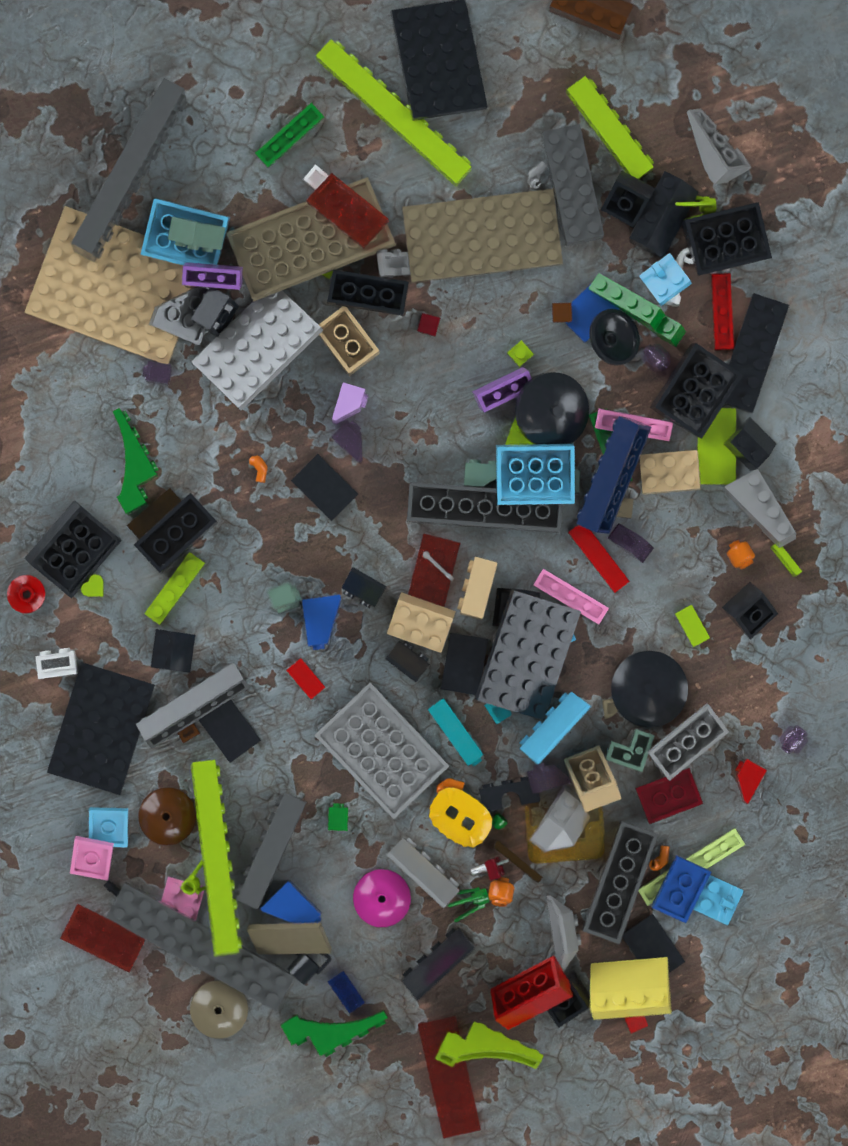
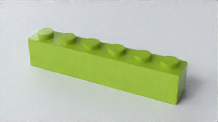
M584 76L569 87L566 94L624 172L640 180L653 170L652 164L654 163L649 155L643 154L641 144L636 139H632L629 135L631 134L629 128L625 124L622 125L618 120L620 118L614 109L611 110L608 107V101L603 94L599 95L596 91L597 86L593 80H588Z

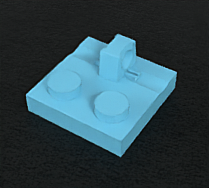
M670 253L639 275L661 306L692 284Z
M90 807L89 838L114 843V847H128V809Z
M710 875L693 910L729 925L744 890Z

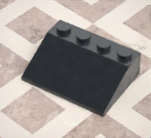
M759 202L686 219L681 222L685 240L698 276L772 258Z
M692 343L650 408L702 439L743 374L699 344Z
M74 500L24 559L72 599L122 540Z
M459 927L456 930L454 928L449 930L445 934L446 939L442 943L440 941L436 942L430 948L432 952L428 956L422 955L416 961L418 965L414 969L409 967L402 974L404 977L402 979L403 984L416 1001H419L475 949L474 944Z

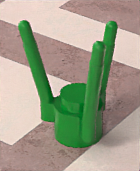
M477 887L460 890L457 894H473L469 898L447 904L448 907L473 901V904L477 905L454 919L455 923L475 911L485 908V904L490 902L486 888L480 889Z

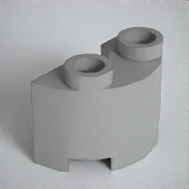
M383 249L376 253L380 277L393 278V276L411 275L408 252H401V249L387 252V249Z

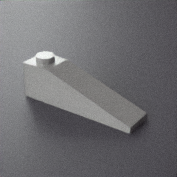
M702 109L687 111L704 169L714 184L727 183L752 168L743 153L738 148L734 149L727 142L729 138L716 130L717 125Z

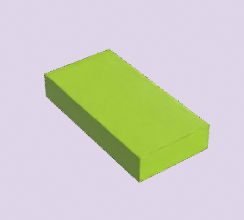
M776 544L771 546V550L793 577L802 572L783 546L780 548Z
M692 605L675 613L692 647L710 639Z

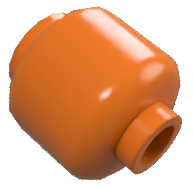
M737 540L729 545L730 549L727 551V556L735 568L742 570L754 563L755 554L748 542L740 543Z
M504 877L492 881L488 892L489 900L492 901L491 904L498 907H506L507 904H510L513 900L514 885L509 882L508 878Z

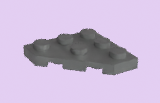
M196 286L156 306L149 325L200 346L205 329L197 325L191 318L193 310L200 305L202 296L206 290H209V287Z

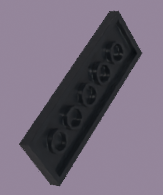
M756 293L752 294L729 362V366L743 374V376L725 402L726 405L749 413L754 412L789 308L788 304Z

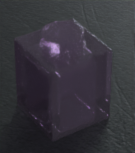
M148 361L147 366L144 365L142 377H145V381L148 383L169 386L172 366L171 364Z

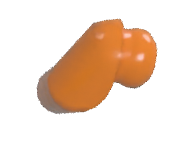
M258 455L251 456L249 464L257 470L256 482L265 483L268 469L267 464L262 457Z
M660 846L659 856L649 862L651 870L659 871L668 864L670 846Z

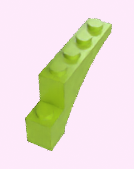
M474 1021L465 1040L458 1034L448 1032L435 1059L453 1067L455 1063L466 1060L498 1058L511 1060L537 1069L544 1055L540 1054L536 1049L528 1048L519 1041L511 1040L501 1032L493 1031L487 1028L486 1025Z

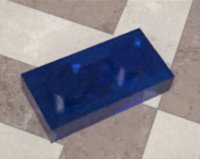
M344 970L328 981L349 1014L365 1003Z

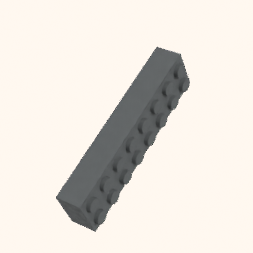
M410 482L407 522L560 534L563 504L497 505V489Z

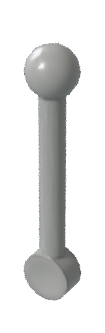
M425 551L423 553V557L432 562L450 581L454 580V578L430 556V553L428 551Z

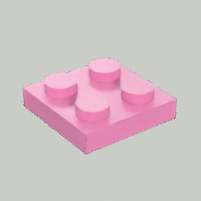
M76 836L70 874L108 881L114 843Z
M168 876L161 901L196 920L204 891L200 894L193 893L188 895L180 888L184 882L183 880Z

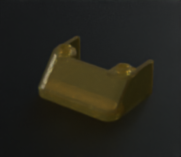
M524 806L527 855L529 860L535 864L591 860L602 857L605 851L603 806L597 808L598 821H592L586 825L585 838H578L572 847L544 852L530 841L538 826H530L529 807Z

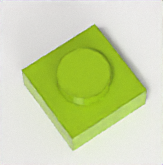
M522 340L507 352L519 368L534 355Z

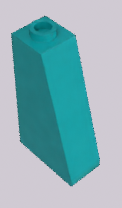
M444 698L428 709L429 713L467 766L472 764L474 767L482 761L481 756L484 754Z

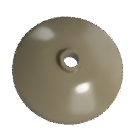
M215 980L204 984L196 991L191 1001L190 1015L195 1027L202 1034L216 1039L227 1038L237 1033L244 1025L248 1015V1003L244 993L220 980ZM216 1007H220L222 1009L221 1014L215 1013Z

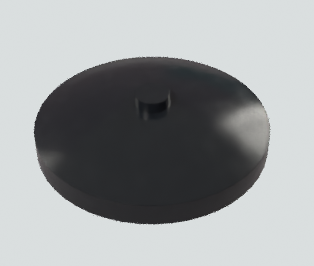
M556 372L539 374L529 380L518 395L515 407L517 425L524 437L532 444H572L583 433L588 422L589 402L582 386L574 378L566 374Z
M642 651L629 656L618 666L611 682V696L620 715L630 723L647 728L659 727L672 721L682 711L688 696L687 678L681 666L670 656L657 651Z

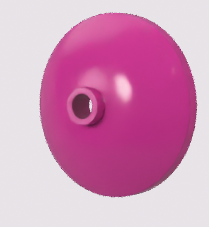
M378 869L365 874L358 881L353 894V903L357 914L363 921L375 927H389L401 921L407 914L411 903V893L406 881L399 874L391 870ZM380 895L385 896V902H379L378 897Z

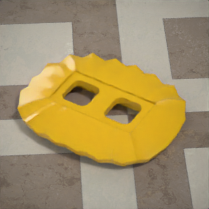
M457 788L443 789L437 794L429 807V818L432 820L433 826L438 828L439 832L448 839L461 844L463 847H475L481 844L492 828V817L488 809L463 790ZM449 806H453L459 811L455 819L446 814ZM465 817H469L475 822L471 830L462 825Z

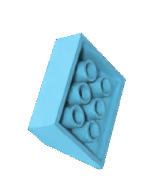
M154 198L141 255L179 265H184L186 262L217 265L221 250L213 249V253L202 251V247H199L198 250L187 248V245L186 247L177 246L175 241L168 240L172 217L225 227L224 243L230 217Z
M573 444L496 445L497 505L575 504V446Z
M565 692L558 700L560 704L556 708L552 706L545 714L547 716L543 723L539 721L532 728L534 733L530 737L526 735L519 742L522 745L519 749L535 764H539L591 707L573 692L569 694Z

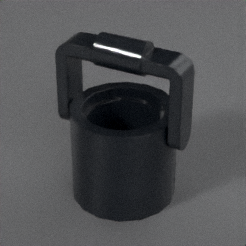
M296 954L297 958L289 965L287 970L303 985H306L316 973L319 975L325 969L332 958L329 954H320L327 958L320 967L307 954Z

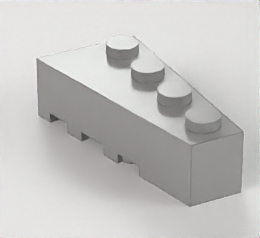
M758 469L724 486V493L736 503L740 510L745 512L749 519L778 548L796 539L794 528Z

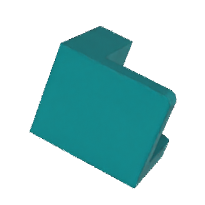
M490 704L484 705L496 725L512 715L510 710Z

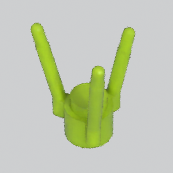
M697 196L695 200H699V202L675 203L676 206H699V210L703 214L690 218L715 213L717 208L716 199L709 198V196Z
M202 860L180 887L188 895L193 893L200 894L206 890L205 886L200 887V880L196 877V874L203 866Z

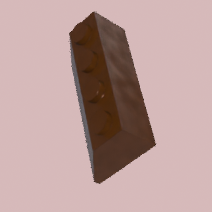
M552 0L549 12L619 40L633 4L623 0Z

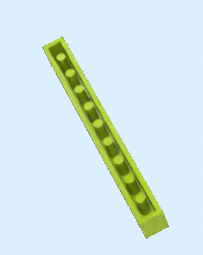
M331 39L318 52L316 60L456 187L471 171V162L465 156L460 157L456 153L457 149L452 144H446L439 132L430 130L428 128L429 124L424 119L412 121L410 106H404L400 102L401 98L394 92L390 93L383 81L374 79L372 77L373 73L366 66L362 68L358 64L359 60L353 54L348 55L344 51L345 47L340 42H334Z
M215 760L192 762L191 774L214 957L238 954L239 949H242L241 937H237L239 919L235 918L234 910H237L236 898L232 897V891L235 890L234 880L230 879L229 873L232 872V862L227 857V853L230 852L229 841H225L227 823L223 822L222 814H225V806L220 801V795H223L222 784H218L217 778L220 776V767L216 765Z

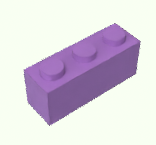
M186 262L183 265L182 285L240 290L243 267Z
M522 367L472 391L479 408L486 412L517 397L524 385L532 378L529 371Z

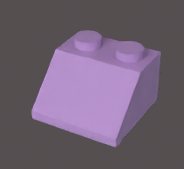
M347 383L342 384L332 417L334 424H338L359 413L361 407L365 408L368 400L365 389Z

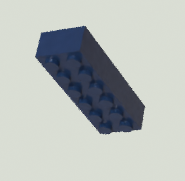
M621 416L614 421L612 435L605 444V453L600 457L597 473L591 479L592 486L584 497L583 509H580L578 512V525L596 533L610 534L652 428L651 426L632 418Z

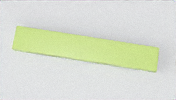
M734 828L692 854L686 860L707 869L744 846L745 843ZM669 869L639 888L638 892L647 906L653 903Z

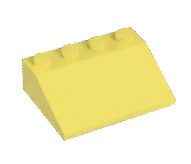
M668 957L591 963L590 1004L593 1019L671 1014Z

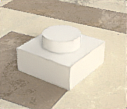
M315 165L303 180L319 192L330 179V176Z

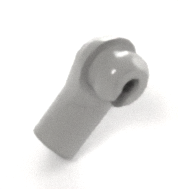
M543 161L528 173V184L533 189H538L541 186L540 174L548 169Z

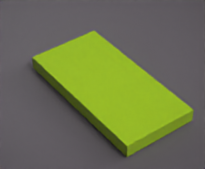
M721 408L703 438L697 437L701 485H728L736 481V456L724 445L736 431V408Z

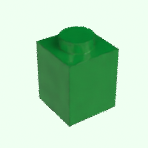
M333 803V807H329L328 830L348 831V807H344L345 803Z

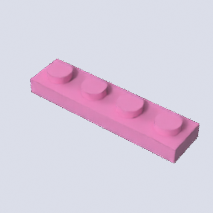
M605 409L598 410L595 428L613 431L614 421L621 416L632 418L651 426L648 438L670 441L673 422Z
M542 569L533 586L566 606L581 611V615L598 625L609 609Z

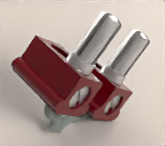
M500 856L488 859L484 862L485 864L471 869L472 875L487 872L490 881L501 878L505 875L502 864L509 862V860L501 861Z

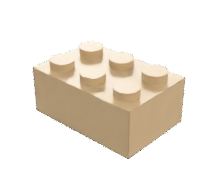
M341 307L319 324L323 331L318 336L348 376L380 354L379 349L347 307Z
M697 450L640 455L642 493L644 495L701 490Z
M475 557L474 561L470 560L467 570L470 573V577L465 579L462 591H465L464 598L460 597L457 608L461 610L460 615L479 620L483 619L497 562Z
M401 592L387 634L441 653L456 611Z
M600 746L563 759L568 775L585 812L621 799L617 783Z

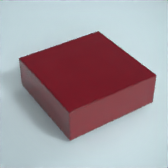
M422 313L417 332L436 337L441 318Z

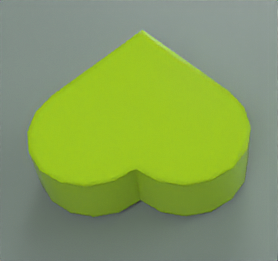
M97 574L92 575L89 581L85 582L81 587L83 595L87 597H104L103 578Z

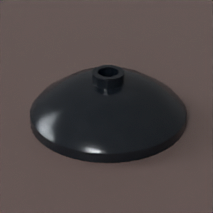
M607 309L594 317L589 335L593 350L604 362L616 366L624 365L634 359L639 350L640 336L637 326L631 317L618 309Z

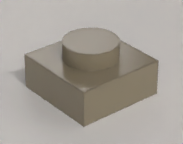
M623 498L616 517L631 519L634 499Z

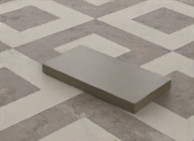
M321 923L248 924L247 932L258 955L331 953L332 948Z

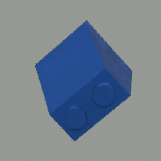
M341 595L302 600L308 646L313 647V650L325 649V645L329 644L341 604Z
M291 880L261 908L263 912L291 923H319L322 919L320 917L322 912Z

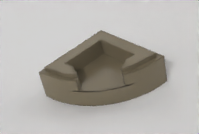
M613 699L602 700L604 719L614 716L618 710L614 705Z

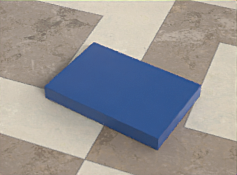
M589 286L571 302L572 322L565 323L584 343L590 338V326L598 313L607 309L620 310L588 289Z
M676 855L651 907L687 923L711 871Z

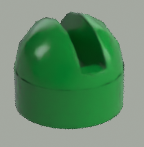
M498 812L492 818V826L495 829H502L508 824V821Z

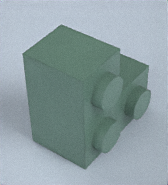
M172 217L168 240L175 241L177 246L186 247L187 245V248L198 250L199 247H202V251L213 253V249H222L225 227Z
M635 729L629 747L610 741L605 759L643 772L648 757L647 752L651 748L655 735Z

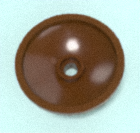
M170 787L160 788L147 795L141 803L138 814L139 824L143 833L151 841L160 845H174L185 840L193 831L196 823V809L190 797L181 790ZM164 813H168L170 815L169 820L163 819Z

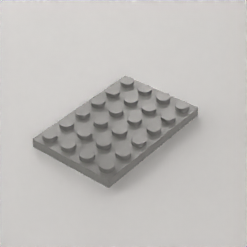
M279 291L252 302L220 333L219 337H216L191 362L242 411L323 329L283 291Z
M371 683L362 689L315 734V737L393 819L449 767L441 756Z

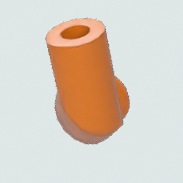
M447 778L437 785L436 792L438 794L446 788L463 790L465 782Z

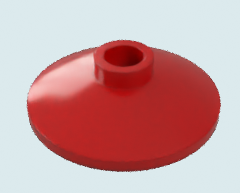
M22 575L15 578L7 589L9 604L14 610L21 613H32L38 610L44 603L46 596L42 582L31 575ZM25 591L30 592L31 595L29 598L24 597Z

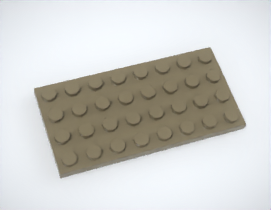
M368 177L226 233L238 265L243 267V277L253 302L376 254L379 250L396 246Z
M554 189L402 207L411 283L563 265Z

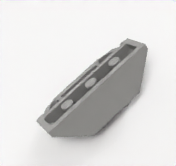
M564 785L532 835L530 841L544 852L574 846L588 823L590 815L584 811L576 792Z
M549 894L546 895L555 957L564 971L578 952V945H581L580 933L576 934L575 926H578L577 914L573 915L572 910Z

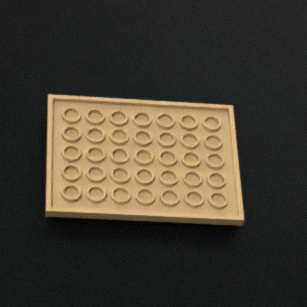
M65 206L24 313L168 366L178 337L150 326L149 322L156 306L196 287L182 285L183 265L141 255L145 235L116 225L112 230L114 233L111 240L103 246L104 252L101 258H97L95 262H92L75 253L71 244L87 214Z

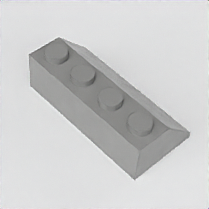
M706 703L647 753L660 772L670 781L729 731L709 704Z
M403 837L387 856L437 903L445 908L460 891L457 888L459 884L452 877L448 880L443 875L445 871L438 864L432 865L429 862L431 858L424 851L420 853L415 849L417 845L410 838L406 840Z

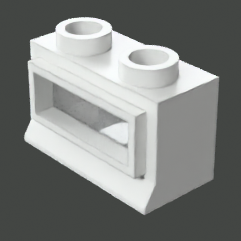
M70 648L58 649L59 653L51 654V650L39 652L40 656H35L38 679L78 674L75 651H70Z

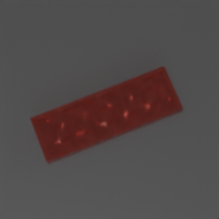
M456 1016L418 1024L443 1139L481 1130L466 1061L455 1063L451 1067L435 1059L448 1032L460 1036Z

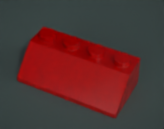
M555 956L490 989L495 1021L507 1030L572 997L569 980Z

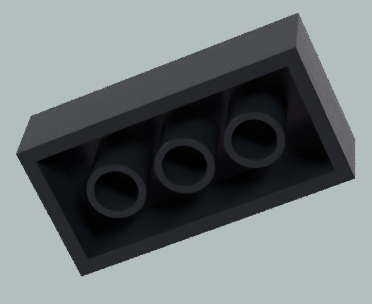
M190 493L139 539L134 546L160 574H163L218 522Z

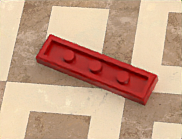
M731 273L711 274L714 350H734Z
M577 525L568 532L614 593L630 582L591 530Z

